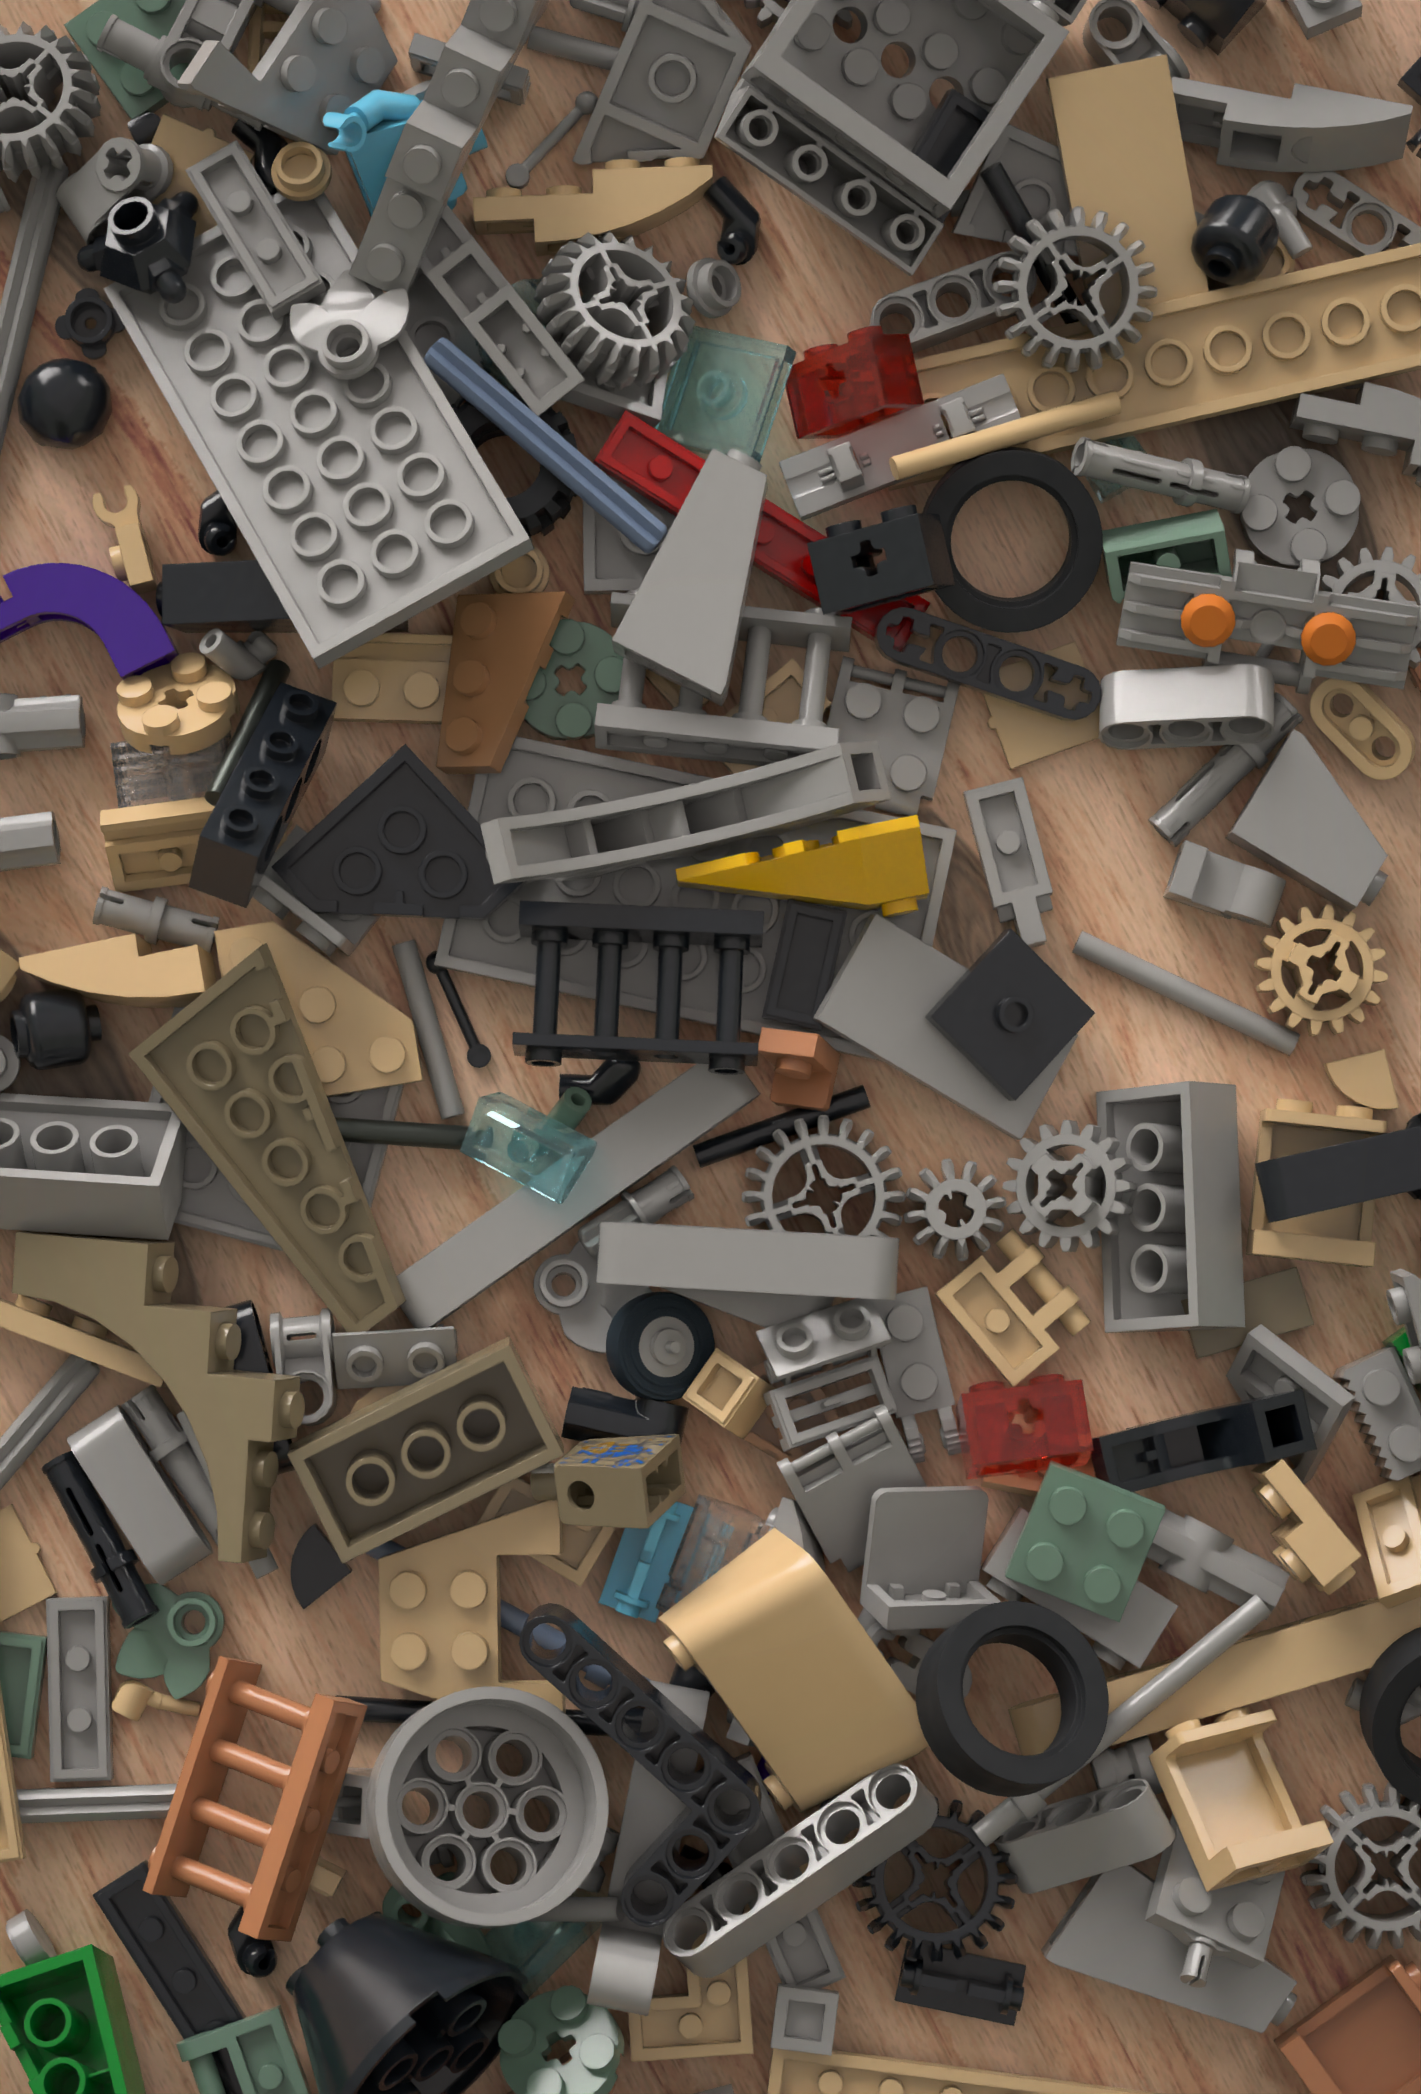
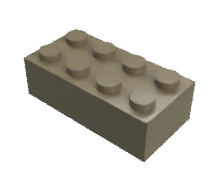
M510 1336L291 1443L287 1455L342 1564L563 1456L564 1446Z

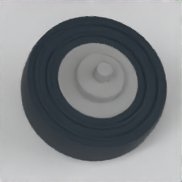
M649 1292L628 1301L614 1316L606 1337L607 1361L618 1383L637 1397L655 1401H672L681 1398L715 1351L713 1330L705 1313L691 1300L671 1292Z

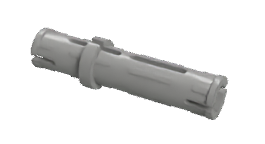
M1081 437L1077 441L1071 457V471L1074 472L1075 476H1086L1129 488L1172 497L1175 504L1185 507L1199 503L1228 510L1234 514H1240L1246 507L1250 496L1251 486L1247 476L1233 475L1205 468L1200 460L1189 457L1184 458L1180 462L1137 450L1093 441L1087 437Z
M1276 692L1274 694L1273 735L1259 743L1224 745L1165 806L1163 805L1148 819L1150 824L1171 845L1177 847L1190 833V830L1202 818L1204 819L1244 776H1247L1255 767L1261 769L1268 762L1266 756L1287 734L1304 720L1302 715L1298 713L1297 709L1286 698Z
M150 1385L121 1406L136 1424L152 1449L148 1454L153 1462H161L218 1546L217 1510L212 1487L183 1428L164 1403V1400L156 1390L157 1388L154 1385Z

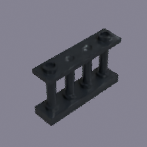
M520 900V937L531 938V944L537 946L533 1033L513 1032L512 1046L514 1056H525L526 1064L539 1067H556L562 1065V1058L708 1064V1071L715 1074L738 1075L745 1073V1066H757L759 1043L740 1042L744 955L750 953V947L762 948L764 911ZM568 939L592 940V947L598 949L594 1036L557 1034L561 947L568 945ZM629 942L653 943V950L659 951L655 1038L618 1037L622 950L628 949ZM689 945L714 946L713 951L719 954L716 1041L679 1039L683 953L689 951Z

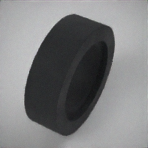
M1008 447L961 461L938 481L924 506L922 513L939 514L955 582L954 586L935 590V592L955 614L978 627L996 632L1018 633L1051 624L1071 611L1081 601L1097 574L1102 555L1103 534L1096 505L1082 482L1067 467L1041 452L1027 448ZM1002 481L1027 482L1048 492L1060 504L1069 529L1068 551L1058 573L1039 590L1014 598L992 596L972 586L958 571L951 550L952 528L962 506L977 491Z
M1005 1601L985 1606L971 1613L944 1631L928 1649L919 1669L916 1684V1708L919 1723L928 1745L937 1759L950 1773L963 1783L981 1792L1003 1797H1019L1036 1793L1077 1771L1091 1758L1105 1732L1109 1710V1695L1100 1661L1089 1642L1076 1627L1059 1614L1045 1607L1028 1602ZM991 1643H1005L1020 1647L1035 1656L1051 1674L1060 1696L1061 1720L1053 1742L1043 1753L1024 1756L1003 1751L985 1739L971 1721L963 1697V1678L971 1656L980 1646Z
M1421 1627L1408 1632L1393 1642L1376 1660L1365 1680L1359 1708L1363 1736L1385 1778L1399 1793L1421 1805V1758L1411 1753L1402 1744L1400 1722L1409 1697L1421 1684Z

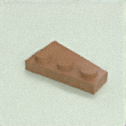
M566 591L458 595L436 762L438 769L446 774L501 773L529 706L526 702V697L538 669H546L554 651V648L549 646L561 617L568 618L576 600Z

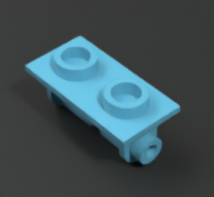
M677 1501L649 1528H625L598 1603L614 1608L615 1611L634 1618L640 1617L656 1623L696 1508Z

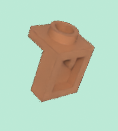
M762 1027L758 1042V1052L775 1066L770 1100L778 1106L827 1111L831 1103L841 1054L819 1034Z

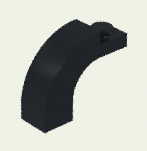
M1302 1389L1186 1413L1087 1439L1096 1478L1130 1492L1216 1471L1267 1463L1317 1449Z

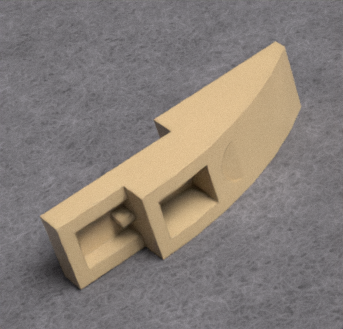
M693 157L667 159L664 161V167H641L640 162L637 160L618 159L606 162L605 169H592L593 193H582L581 187L574 185L549 187L546 189V195L522 196V190L512 187L489 189L486 191V197H473L476 234L534 233L537 256L556 255L563 245H567L569 241L576 242L578 238H582L587 232L598 238L604 233L611 231L616 240L620 242L631 234L635 237L666 223L702 200L704 193L713 184V165H700V160Z

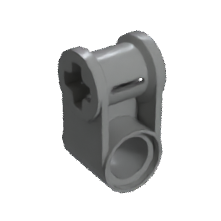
M1101 0L1092 9L1082 33L1083 44L1100 67L1167 54L1171 81L1172 77L1190 78L1188 68L1177 51L1157 33L1132 1ZM1112 17L1118 19L1127 30V38L1115 42L1106 40L1100 34L1097 22L1103 18Z
M124 137L111 138L102 145L100 150L84 166L63 181L56 192V199L85 243L89 245L94 243L95 237L106 234L108 216L116 204L130 197H143L152 203L159 195L163 194L171 184L173 163L169 154L160 146L149 143L138 145L135 141Z
M322 1308L320 1315L283 1318L280 1312L270 1314V1341L276 1374L301 1376L300 1384L306 1381H314L323 1390L324 1400L322 1406L315 1413L304 1415L301 1425L315 1426L324 1423L332 1416L337 1406L338 1396L332 1341L335 1325L333 1313L329 1308ZM316 1335L313 1339L290 1340L294 1336Z

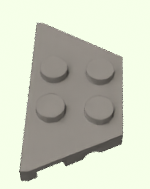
M640 0L573 157V162L584 165L618 159L645 162L654 159L676 157L704 158L752 47L750 42L715 0Z

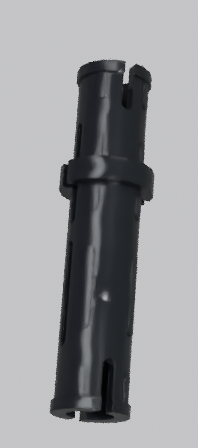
M73 1452L64 1453L46 1463L41 1469L49 1479L68 1516L69 1522L75 1529L94 1566L90 1574L95 1583H103L122 1620L124 1629L139 1625L156 1615L160 1610L155 1605L135 1567V1564L139 1561L133 1549L126 1550L103 1502Z

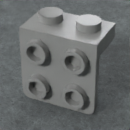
M980 1487L880 1488L872 1495L860 1604L887 1632L899 1636L918 1635L921 1629L942 1628L947 1630L971 1613L985 1606L1001 1602L979 1582L989 1501L987 1493Z

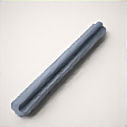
M442 337L429 348L424 357V361L429 369L644 553H651L662 543L668 533L665 524L451 341Z

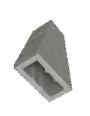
M712 448L613 636L612 645L614 653L722 706L728 695L767 494V475L760 472L762 465L756 459L741 451L730 449L726 455Z
M1133 1865L1091 1876L1041 1949L1044 1957L1057 1966L1260 2033H1264L1270 2022L1279 2026L1287 2017L1297 1999V1995L1291 1992L1297 1981L1266 1957L1263 1963L1250 1968L1227 1957L1212 1956L1205 1987L1189 1986L1190 1981L1186 1984L1180 1980V1975L1183 1971L1188 1947L1172 1932L1145 1921L1155 1881Z

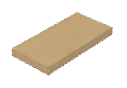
M1167 54L1047 78L1046 83L1070 214L1074 207H1083L1085 211V226L1090 227L1092 219L1097 212H1107L1108 221L1104 232L1109 235L1119 223H1126L1129 226V230L1119 241L1125 249L1138 240H1142L1145 244L1142 252L1131 257L1135 267L1145 262H1152L1154 264L1155 271L1146 276L1138 277L1139 286L1151 285L1156 287L1157 296L1151 299H1138L1137 305L1143 307L1209 292L1206 274L1196 264L1191 252L1192 236L1197 228V221ZM1075 240L1080 266L1091 267L1107 257L1096 246ZM1095 272L1086 279L1082 278L1084 290L1088 288L1087 284L1099 276L1098 272ZM1118 272L1108 278L1102 284L1099 291V300L1105 310L1103 316L1117 313L1120 308L1122 285Z

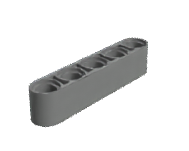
M600 1221L596 1282L635 1286L896 1300L899 1238Z
M897 1763L871 1773L682 1904L663 1925L662 1939L665 1947L694 1975L702 1978H713L724 1973L923 1835L933 1825L937 1817L938 1805L935 1796L907 1766ZM910 1793L908 1800L902 1806L893 1809L895 1802L902 1795ZM859 1828L856 1837L852 1841L843 1844L846 1835L850 1831ZM808 1863L806 1871L800 1877L792 1879L795 1871L801 1865ZM758 1898L755 1906L749 1912L742 1915L745 1905L749 1901ZM707 1933L704 1942L699 1947L691 1950L694 1941L700 1935Z

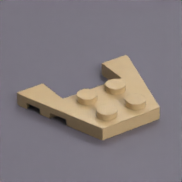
M544 1500L471 1527L393 1552L378 1559L380 1681L436 1700L469 1688L484 1686L514 1688L543 1698L566 1714V1696L548 1680H503L501 1657L500 1555H560L563 1553V1522L559 1518L557 1500Z

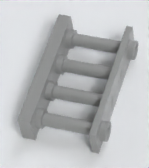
M631 589L626 593L612 592L610 601L611 627H619L638 589ZM745 606L738 640L747 641L739 710L732 717L707 715L702 710L704 697L682 686L680 687L678 706L674 707L671 711L647 708L642 703L646 668L623 657L618 700L613 701L612 704L597 703L594 724L595 748L765 766L838 744L839 728H829L822 721L830 651L849 652L852 617L823 615L822 608H811L805 612ZM771 644L807 648L799 718L792 723L768 721L762 716Z

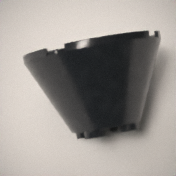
M379 1911L351 1924L345 1918H340L327 1926L317 1940L320 1949L306 1965L300 1967L290 1976L285 1987L294 1998L319 2094H463L499 2055L501 2048L498 2043V2033L502 2025L511 2020L514 2013L529 2001V1996L522 1990V1984L525 1985L529 1981L515 1965L388 1917Z

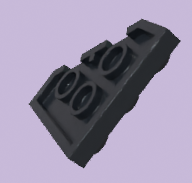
M406 744L271 866L315 914L486 920L527 882L494 885L490 865L486 858V848L480 824Z

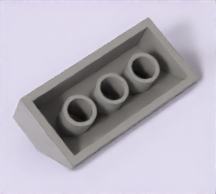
M1185 1081L1096 1092L1097 1126L1101 1127L1098 1142L1100 1143L1108 1137L1117 1138L1121 1142L1113 1156L1115 1158L1132 1159L1133 1165L1128 1170L1122 1172L1123 1180L1137 1183V1190L1123 1193L1122 1201L1133 1208L1131 1215L1116 1213L1113 1217L1120 1232L1117 1235H1108L1101 1231L1105 1333L1190 1331L1245 1327L1236 1085ZM1105 1175L1101 1178V1197L1103 1199L1106 1192ZM1188 1299L1189 1314L1185 1315L1181 1300Z
M0 1093V1229L168 1240L182 1200L187 1128L167 1103Z

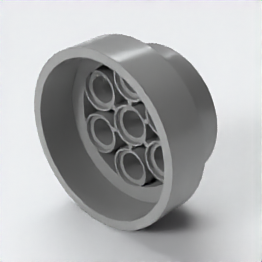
M484 1686L461 1690L442 1697L415 1712L394 1731L382 1748L371 1772L366 1796V1823L371 1847L385 1877L395 1890L410 1904L430 1917L447 1924L473 1929L505 1927L531 1920L547 1913L571 1896L588 1876L599 1856L604 1843L609 1815L608 1791L603 1768L596 1751L580 1727L567 1714L543 1698L525 1691L506 1687ZM441 1740L453 1741L462 1751L463 1763L456 1773L443 1770L437 1763L436 1748ZM502 1744H510L516 1747L522 1755L523 1766L516 1777L504 1774L497 1765L496 1754ZM409 1791L421 1793L429 1802L430 1814L423 1825L411 1823L403 1814L402 1802ZM470 1795L483 1798L489 1806L490 1818L483 1829L471 1826L464 1818L463 1805ZM530 1799L540 1800L549 1810L550 1822L544 1832L532 1830L524 1820V1808ZM436 1847L449 1849L457 1860L456 1873L449 1881L437 1878L430 1869V1856ZM498 1850L511 1854L517 1863L516 1877L509 1885L498 1882L491 1872V1859Z

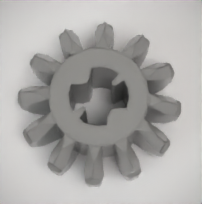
M944 1159L941 1162L943 1182L940 1183L928 1168H924L919 1172L921 1180L931 1190L929 1194L917 1188H908L906 1191V1198L922 1203L924 1207L923 1210L905 1213L903 1215L904 1222L915 1223L925 1220L928 1227L916 1233L913 1241L919 1246L925 1243L933 1234L938 1236L939 1239L933 1248L932 1255L934 1258L942 1259L946 1253L948 1242L954 1241L955 1255L958 1261H965L968 1259L969 1254L965 1238L970 1237L975 1246L982 1252H985L991 1245L988 1239L979 1231L981 1226L994 1232H1001L1004 1228L1002 1221L986 1216L987 1210L1005 1207L1006 1199L1005 1197L997 1196L985 1200L982 1193L993 1187L997 1182V1179L992 1174L983 1178L977 1186L971 1183L977 1170L976 1162L968 1161L963 1168L961 1179H955L952 1160ZM952 1193L964 1196L963 1207L971 1211L970 1218L966 1224L963 1219L957 1221L958 1227H951L945 1224L946 1213L938 1209L942 1197L944 1196L947 1201H950L953 1198Z

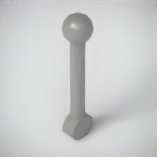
M590 91L580 93L575 101L576 107L522 164L516 163L508 167L506 180L510 187L518 189L526 187L530 180V171L584 114L589 115L593 113L598 101L594 93Z

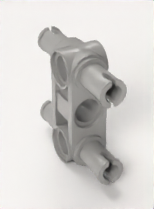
M186 0L168 36L163 35L160 39L119 19L118 16L112 14L100 35L96 50L105 52L143 71V78L148 80L147 83L159 89L164 98L174 106L181 108L195 107L201 111L204 109L209 111L213 106L260 131L264 124L243 114H234L221 108L217 102L202 95H193L182 90L176 84L178 80L173 77L170 70L180 63L190 64L205 40L220 41L233 54L257 6L262 8L264 4H267L290 16L300 0Z

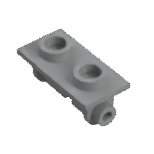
M856 1298L756 1331V1336L767 1360H764V1368L770 1383L773 1384L781 1381L784 1386L791 1384L793 1379L822 1370V1366L829 1363L835 1366L868 1355L870 1358L877 1356V1349L892 1343L889 1332L872 1299Z
M437 1324V1327L332 1333L337 1390L411 1385L457 1362L458 1343L457 1331L454 1329V1326L444 1327V1324Z

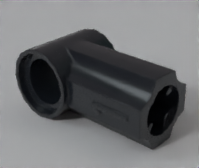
M572 1386L561 1437L584 1441L588 1439L679 1434L681 1446L689 1408L637 1396L635 1400L614 1396L607 1392Z

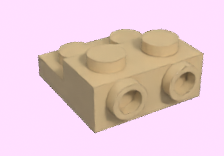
M1283 1459L1261 1463L1250 1472L1259 1481V1484L1252 1489L1256 1497L1273 1517L1276 1518L1278 1516L1281 1520L1285 1517L1289 1518L1270 1533L1280 1545L1272 1551L1276 1560L1294 1580L1298 1579L1302 1584L1308 1580L1315 1585L1319 1592L1324 1590L1327 1595L1335 1592L1355 1575L1356 1571L1351 1564L1362 1555Z

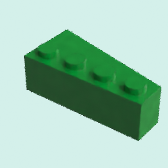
M90 1944L0 1975V2024L2 2026L0 2030L10 2049L15 2051L30 2080L28 2084L33 2094H146L113 1956Z

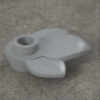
M349 269L343 270L333 282L321 306L312 303L293 304L290 309V329L297 343L305 349L317 353L327 373L338 379L345 380L361 377L373 368L379 357V349L401 336L410 314L409 297L404 288L390 290L375 298L362 280L349 275ZM355 347L359 349L353 355L341 357V354L348 348Z
M579 1240L569 1254L552 1256L539 1266L534 1277V1293L544 1309L559 1315L564 1334L570 1341L586 1350L606 1353L607 1332L616 1313L628 1301L652 1291L649 1286L597 1283L598 1257L593 1258L587 1253ZM559 1275L570 1276L575 1282V1290L568 1296H560L552 1289V1281Z

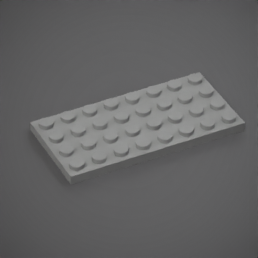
M277 192L271 195L327 289L306 303L321 306L326 293L343 270L351 269L358 249L324 192L308 201H293ZM218 225L194 238L191 264L187 274L182 276L187 287V293L181 302L171 304L164 301L158 291L147 294L117 282L103 288L318 669L534 549L528 534L406 329L396 340L379 349L377 362L363 376L348 380L331 376L323 368L318 354L300 346L295 340L290 329V312L277 320L273 318ZM364 282L375 298L384 293L382 289ZM355 347L348 348L341 354V357L353 355L359 349Z
M516 736L501 773L475 775L468 812L479 824L497 818L544 813L615 801L715 778ZM860 809L782 835L740 839L686 857L649 860L596 878L557 882L556 878L527 881L486 920L444 919L434 965L535 988L537 946L531 944V938L520 937V900L764 911L762 948L750 947V953L744 955L740 1032L760 1036L761 1028L765 1027L819 1034L839 1053L883 1062L822 1026L821 1031L762 1018L788 900L678 887L675 869L748 852H759L760 857L772 855L771 849L783 846L784 843L802 839L806 841L819 840L820 845L832 843L831 837L836 836L837 831L898 819L899 817ZM919 822L929 895L927 899L917 900L918 911L899 916L883 917L881 908L860 910L815 904L847 912L832 983L870 914H878L929 946H933L957 830ZM568 939V945L561 947L559 993L595 1000L598 949L592 947V940ZM629 942L628 949L622 950L619 1006L656 1013L659 951L653 950V943ZM689 945V951L683 953L680 1019L716 1026L719 954L713 951L714 946Z

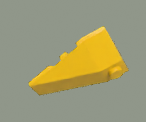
M918 815L837 831L836 836L831 837L832 843L820 845L819 840L806 841L802 839L784 843L783 846L771 849L772 855L760 857L759 852H748L675 869L678 887L780 900L792 899L812 904L860 910L881 908L883 917L899 916L918 911L917 900L927 899L929 895Z

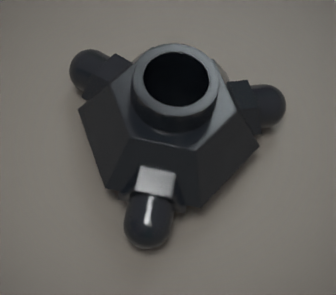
M182 191L171 199L165 197L157 205L143 197H130L122 200L109 213L106 234L95 237L94 243L86 245L79 250L77 254L78 265L87 272L101 271L100 276L147 294L158 291L163 300L168 303L176 304L181 302L187 293V287L182 276L187 274L191 264L196 221L192 217L198 211L199 202L197 197L191 192Z

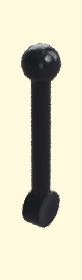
M433 951L426 958V967L431 973L437 975L469 1047L467 1052L468 1062L477 1068L485 1067L491 1060V1052L488 1047L480 1044L448 970L434 965L437 951Z

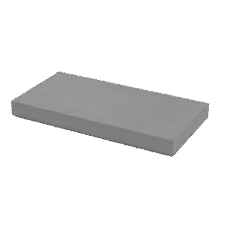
M870 914L812 1020L1013 1139L1021 1140L1078 1034L1069 1041L1016 1101H1009L925 1018L932 1008L966 973L968 968L878 914Z

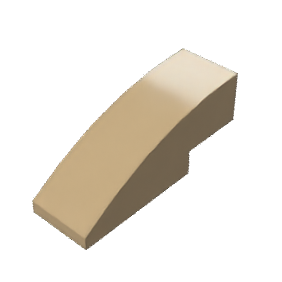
M136 933L19 957L20 969L38 981L58 989L76 991L85 998L110 1004L142 1008L186 1007L217 982L213 955L198 944L152 954L151 944Z

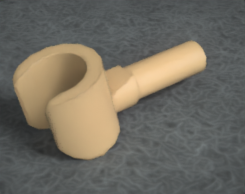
M134 1679L121 1683L111 1701L112 1709L115 1712L134 1721L140 1720L147 1705L158 1710L198 1717L201 1702L182 1698L174 1699L172 1696L163 1695L161 1692H156Z

